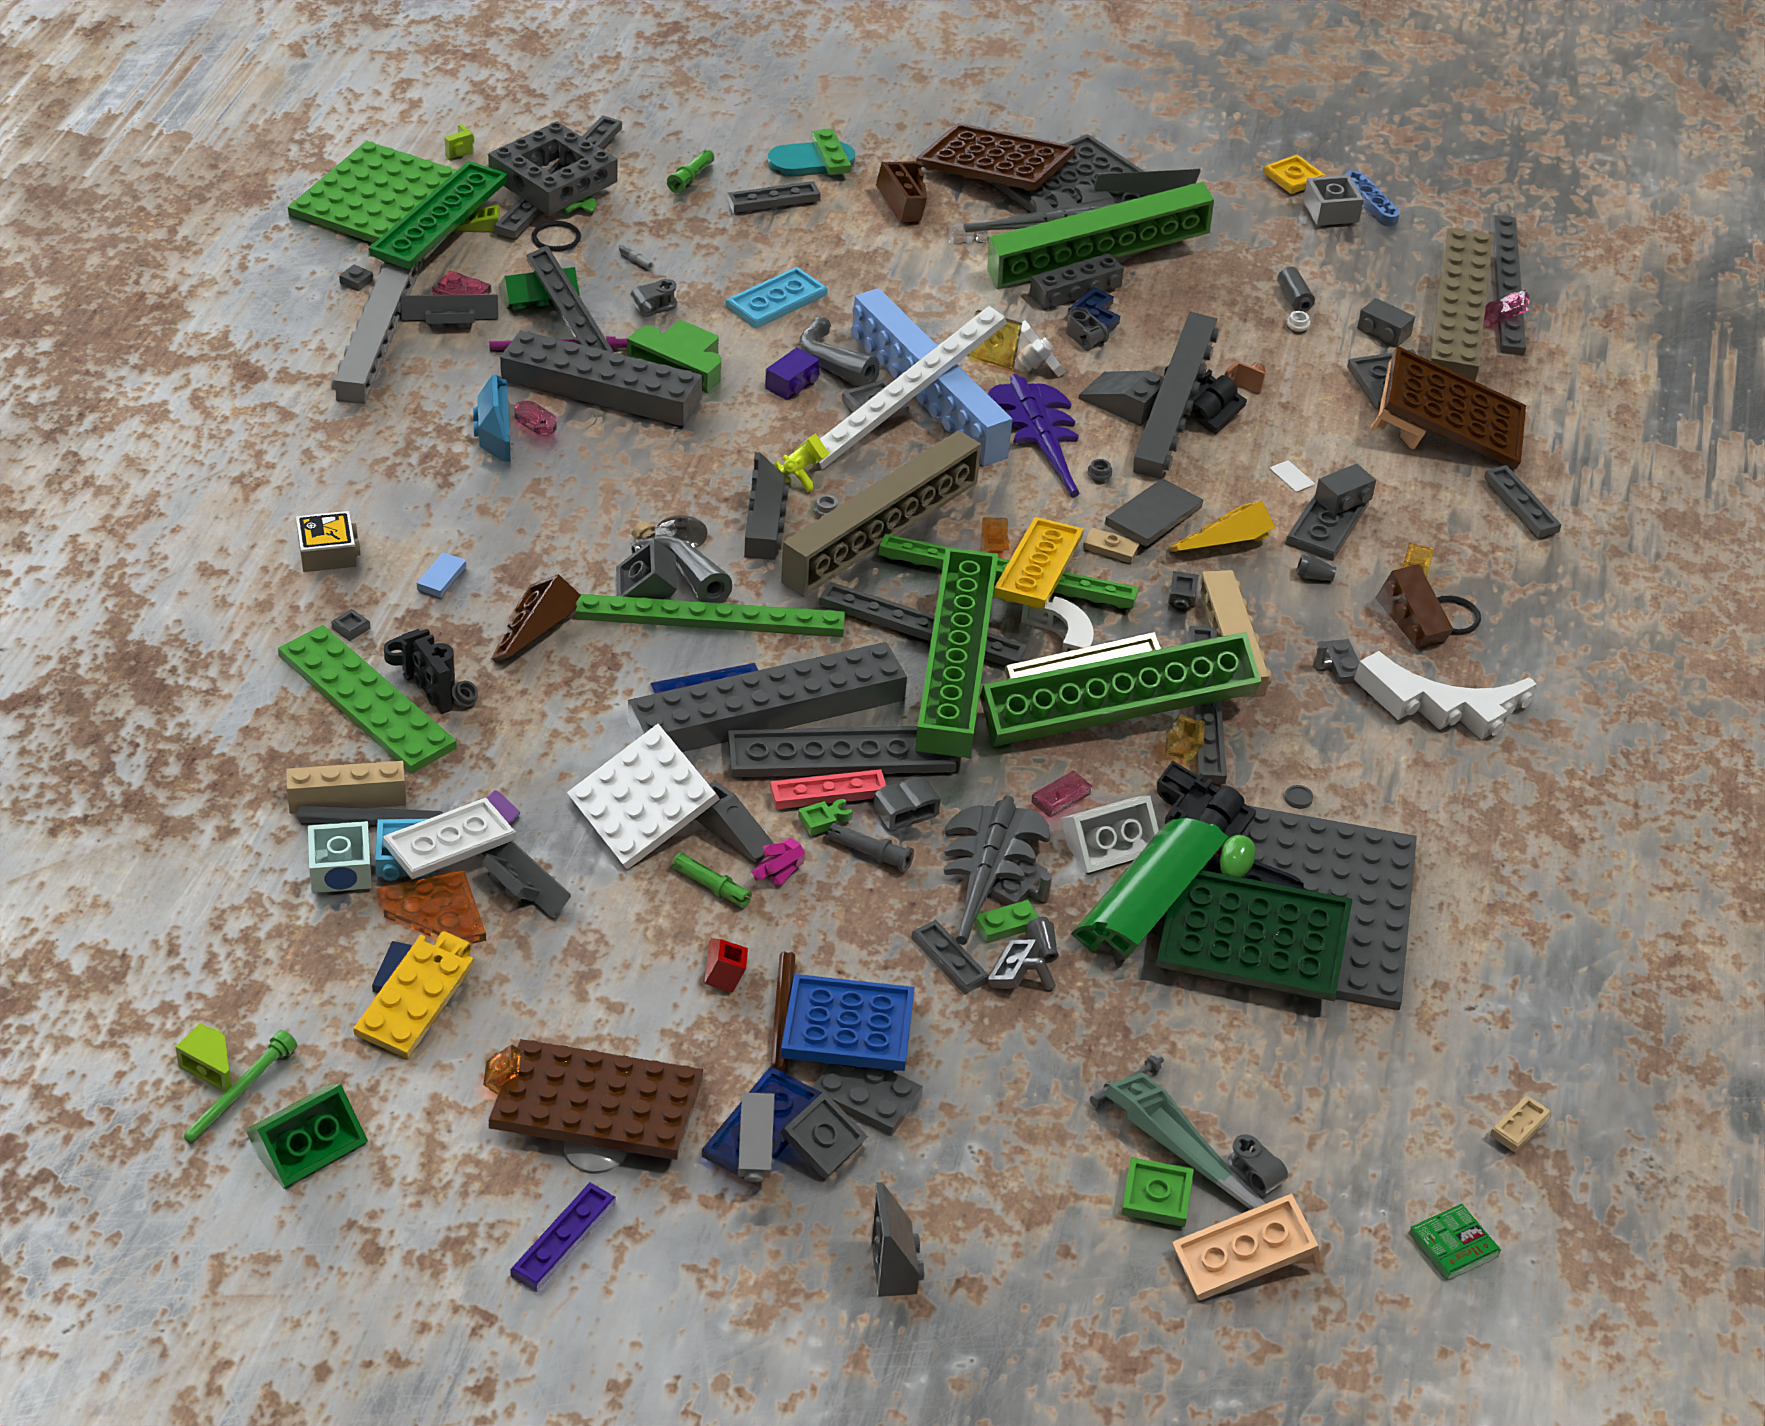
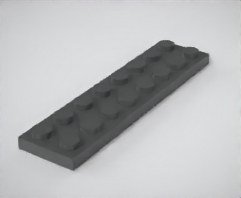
M918 726L728 730L731 777L834 775L880 769L883 774L955 772L956 760L955 756L915 751Z

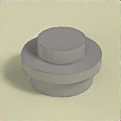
M822 495L814 503V512L822 517L824 514H828L839 507V504L835 497Z

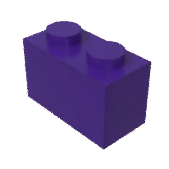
M795 348L766 368L765 389L789 400L817 381L820 374L819 359L799 348Z

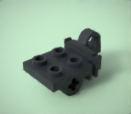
M1169 365L1165 368L1164 377ZM1209 369L1203 379L1199 378V392L1197 397L1193 396L1191 399L1193 407L1191 414L1188 416L1217 434L1246 406L1247 399L1237 393V385L1230 377L1221 375L1216 379L1212 376V370Z
M416 629L386 642L384 645V659L386 663L393 666H402L403 676L406 680L414 678L417 687L425 691L429 703L432 706L435 705L441 714L452 711L451 688L455 684L453 648L444 643L434 644V636L430 635L429 629L422 631ZM401 650V652L399 653H393L391 651Z
M1172 760L1157 781L1158 795L1165 802L1174 805L1165 817V824L1175 819L1188 818L1218 826L1223 833L1229 836L1227 840L1234 835H1242L1256 816V810L1245 804L1243 796L1230 786L1222 785L1220 788L1212 784V779L1208 778L1206 783H1203L1204 775L1202 773L1198 776ZM1223 843L1222 846L1217 850L1216 853H1218V851H1221V849H1222L1224 843Z

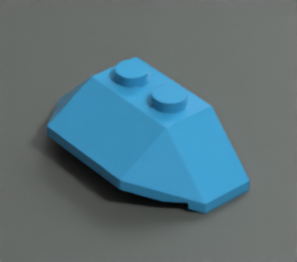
M492 375L477 396L478 406H473L474 437H479L481 448L505 462H511L507 380L502 379L500 376Z

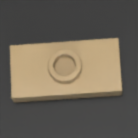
M1093 527L1083 544L1084 550L1130 564L1140 548V543L1132 539Z
M1526 1095L1492 1128L1490 1136L1516 1153L1550 1120L1552 1111Z

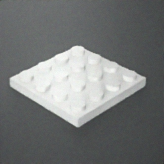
M659 724L655 725L567 792L627 870L720 800L714 790Z

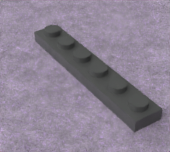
M548 245L527 254L526 258L578 344L614 353Z

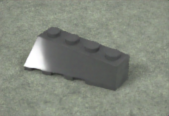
M755 452L744 557L775 560L777 549L782 550L783 534L779 533H784L785 518L782 517H786L789 485H784L785 474L760 452Z

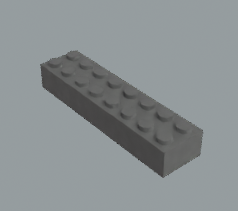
M520 330L500 356L501 377L506 379L508 383L680 426L686 424L702 399L701 374L529 331Z

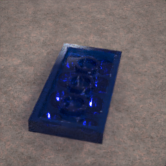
M770 1066L749 1093L774 1094L772 1165L789 1144L780 1132L822 1092ZM742 1101L702 1148L703 1158L737 1176L739 1170Z

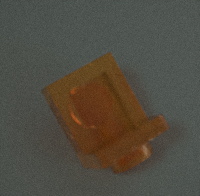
M982 518L981 545L988 553L1000 554L1002 550H1009L1007 518Z
M511 1044L486 1061L483 1085L499 1094L502 1084L519 1074L521 1050Z

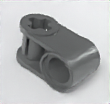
M661 279L654 283L638 286L632 290L630 299L643 316H651L659 312L675 309L677 307V299L674 294L677 288L676 282L671 279Z
M1081 307L1070 310L1066 334L1079 343L1083 349L1089 350L1099 342L1105 343L1109 340L1107 327L1091 315L1088 310Z
M1247 1134L1239 1135L1234 1139L1232 1146L1234 1152L1229 1155L1227 1165L1256 1195L1265 1196L1287 1180L1288 1171L1284 1163L1269 1152L1258 1139Z

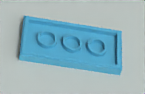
M795 267L726 299V307L757 329L826 296L828 288L799 267Z

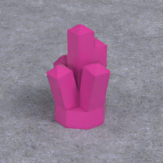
M792 838L785 839L777 844L763 846L764 857L769 858L758 863V867L751 872L756 881L772 874L769 879L773 885H782L796 868L804 864L805 852L801 844Z

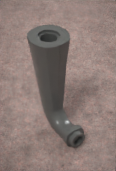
M825 317L814 318L811 325L800 336V349L818 358L820 367L855 387L876 382L880 371L878 358L874 355L854 352L817 341L819 338L829 334L831 323Z
M661 535L647 539H636L635 543L631 544V553L633 554L654 538L676 555V566L690 584L700 602L722 603L732 592L733 585L730 576L696 548L679 538Z

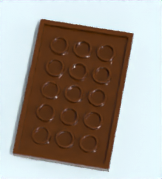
M957 123L917 156L916 161H922V167L926 170H938L950 175H962L968 179L977 178L987 183L996 182L1006 187L1015 186L1026 191H1035L1075 155V146Z
M1399 346L1395 348L1392 354L1384 409L1393 415H1399L1411 421L1415 425L1423 426L1437 435L1447 437L1461 446L1471 448L1483 456L1495 459L1502 465L1517 469L1522 457L1526 414L1525 404Z
M520 1039L490 1114L489 1129L677 1160L703 1079V1069Z

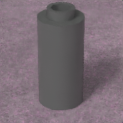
M1286 267L1281 270L1277 276V281L1294 310L1306 312L1311 309L1315 303V297L1298 269Z

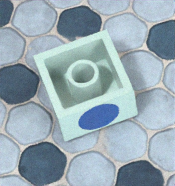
M368 821L308 826L309 870L312 893L372 888Z

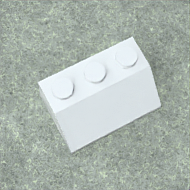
M1150 796L1133 797L1061 818L1067 846L1085 873L1134 860L1159 831Z

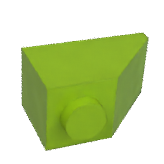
M199 1023L176 1046L178 1066L226 1092L232 1085L225 1035L216 1028H210Z

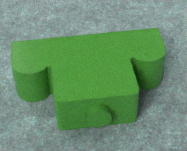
M679 320L663 334L656 327L644 326L627 338L628 357L701 374L702 391L706 393L721 381V357L718 355L719 336Z

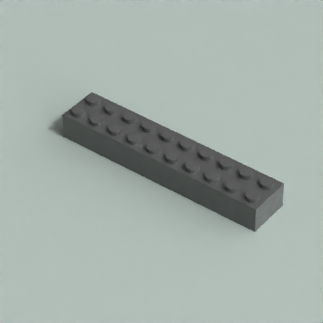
M882 642L629 699L628 725L635 740H637L655 725L659 724L680 751L686 752L728 742V730L785 729L905 701L907 675L888 643Z

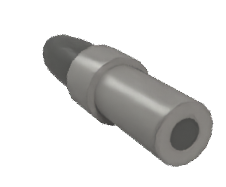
M619 245L620 253L631 262L637 263L647 270L653 268V262L643 257L641 253L624 245Z

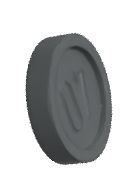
M1293 785L1287 788L1285 801L1294 808H1307L1312 804L1313 793L1305 786Z

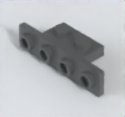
M498 295L402 296V320H426V324H431V327L435 328L445 327L446 323H455L456 327H468L470 323H475V319H497L499 317Z
M510 841L482 852L485 857L481 864L489 871L488 876L495 882L506 886V893L518 901L522 898L534 901L550 917L557 918L570 899L571 894L517 844Z

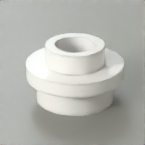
M1294 311L1287 318L1288 327L1295 332H1302L1310 327L1311 322L1308 314L1305 312Z

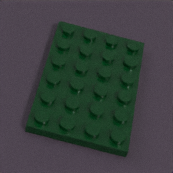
M1201 870L1168 909L1156 967L1335 1002L1353 899Z

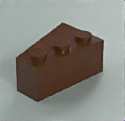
M922 161L881 162L876 186L900 222L911 223L922 220L927 201L926 186L923 183L924 173L921 170Z
M1420 564L1393 570L1375 597L1376 600L1417 650L1444 643L1453 631V627Z

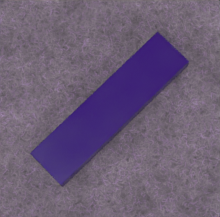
M589 1182L510 1269V1276L537 1292L615 1206L616 1197Z

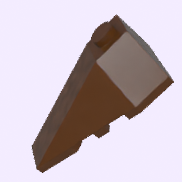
M559 574L531 584L515 608L518 615L509 620L507 626L511 630L501 637L491 659L497 662L510 657L564 617L570 616L576 610V602L581 594Z

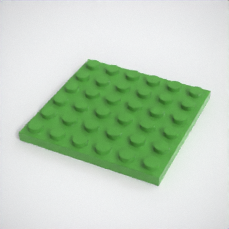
M365 141L288 206V215L375 243L457 170L394 150L393 148L375 144L374 142Z

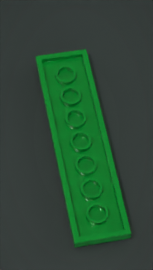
M471 161L466 162L369 247V256L402 268L411 269L508 182V173Z

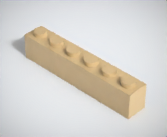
M1233 570L1202 572L1199 593L1210 627L1216 628V638L1247 632L1262 682L1256 693L1241 697L1265 696L1267 685L1271 684V671L1266 669L1264 651H1260L1258 634L1253 631V619L1247 613L1246 598L1241 596L1240 581H1236Z

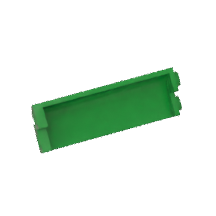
M1180 818L1169 821L1158 831L1072 931L1071 935L1091 952H1094L1105 940L1125 958H1128L1229 836L1223 833L1218 826L1199 820Z

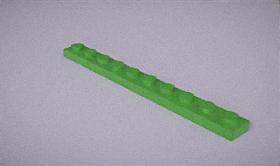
M885 534L879 546L878 555L886 556L891 560L900 559L910 561L915 565H928L942 570L946 547ZM998 558L995 581L999 580L1010 560ZM1064 572L1054 592L1063 594L1066 597H1079L1089 599V601L1094 603L1103 602L1115 605L1118 608L1133 609L1139 587Z
M581 594L576 608V619L833 637H843L845 616L844 611L594 594Z

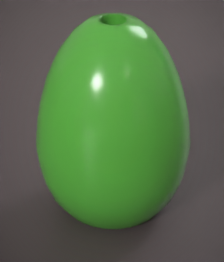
M1234 835L1224 843L1220 854V870L1222 874L1243 878L1249 872L1256 857V847L1250 838L1244 835Z

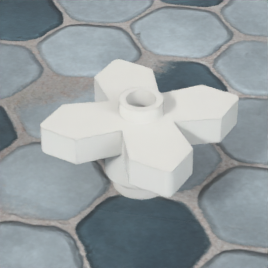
M1026 320L1020 323L1018 327L1030 341L1021 350V354L1017 356L1028 371L1033 368L1037 369L1046 361L1058 377L1063 375L1066 370L1052 354L1051 350L1054 347L1046 337L1041 339Z

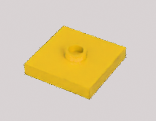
M1298 154L1266 165L1263 169V173L1290 194L1304 190L1307 178L1326 177Z

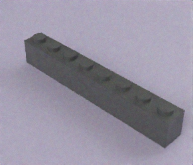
M1189 311L1135 453L1133 472L1162 479L1165 470H1170L1173 460L1171 453L1172 451L1176 452L1179 446L1180 438L1178 434L1184 433L1187 419L1184 418L1186 414H1191L1193 407L1191 399L1193 396L1197 397L1200 388L1199 378H1204L1207 369L1205 362L1206 360L1210 361L1214 347H1212V343H1217L1219 338L1218 318Z

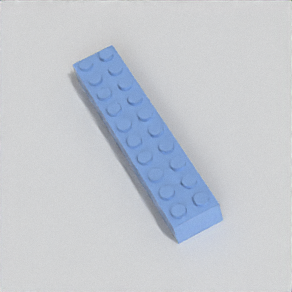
M879 288L854 297L852 336L865 347L867 352L878 358L879 364L893 378L897 379L938 346ZM957 364L914 397L950 434L960 430L981 443L979 463L983 467L1008 458L1012 418Z

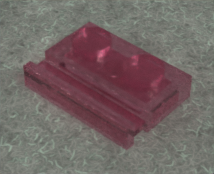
M449 271L438 282V286L432 288L433 295L491 293V284L453 271Z

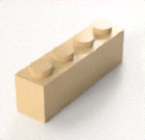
M403 761L286 769L290 813H298L300 806L374 808L406 805Z

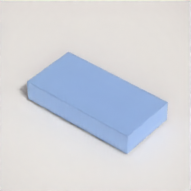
M443 552L417 582V590L441 598L467 567L466 560Z

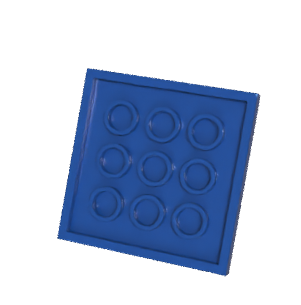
M794 974L781 1046V1058L796 1061L822 1062L825 1064L850 1065L859 1068H877L887 1071H905L915 987Z

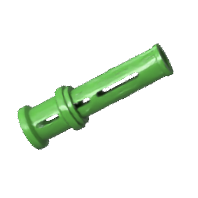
M705 149L688 165L680 166L676 173L668 176V188L674 193L684 191L686 185L692 184L695 176L714 161L715 156L713 152Z

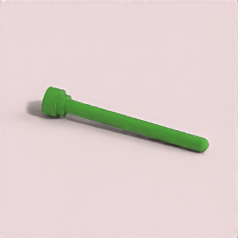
M279 1030L270 1039L269 1050L185 1132L184 1139L190 1143L194 1142L277 1058L288 1057L297 1048V1042L293 1036L284 1030Z

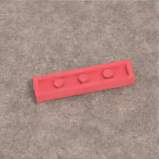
M880 769L771 781L770 791L776 810L810 806L823 801L829 804L839 799H845L846 802L873 799L875 792L885 787L886 783Z

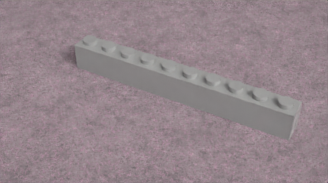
M423 258L411 269L402 268L386 261L381 263L380 275L375 277L374 289L369 291L368 303L363 305L362 317L357 319L356 331L351 333L350 345L345 347L344 359L339 361L338 373L333 375L332 390H335L336 400L366 403L402 316L401 297L410 296L422 267Z

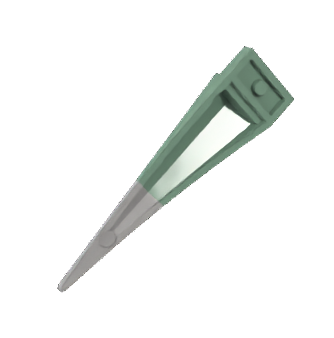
M1142 1072L1109 1084L1104 1095L1110 1098L1117 1108L1128 1112L1126 1116L1128 1120L1252 1210L1266 1204L1212 1149L1164 1088Z

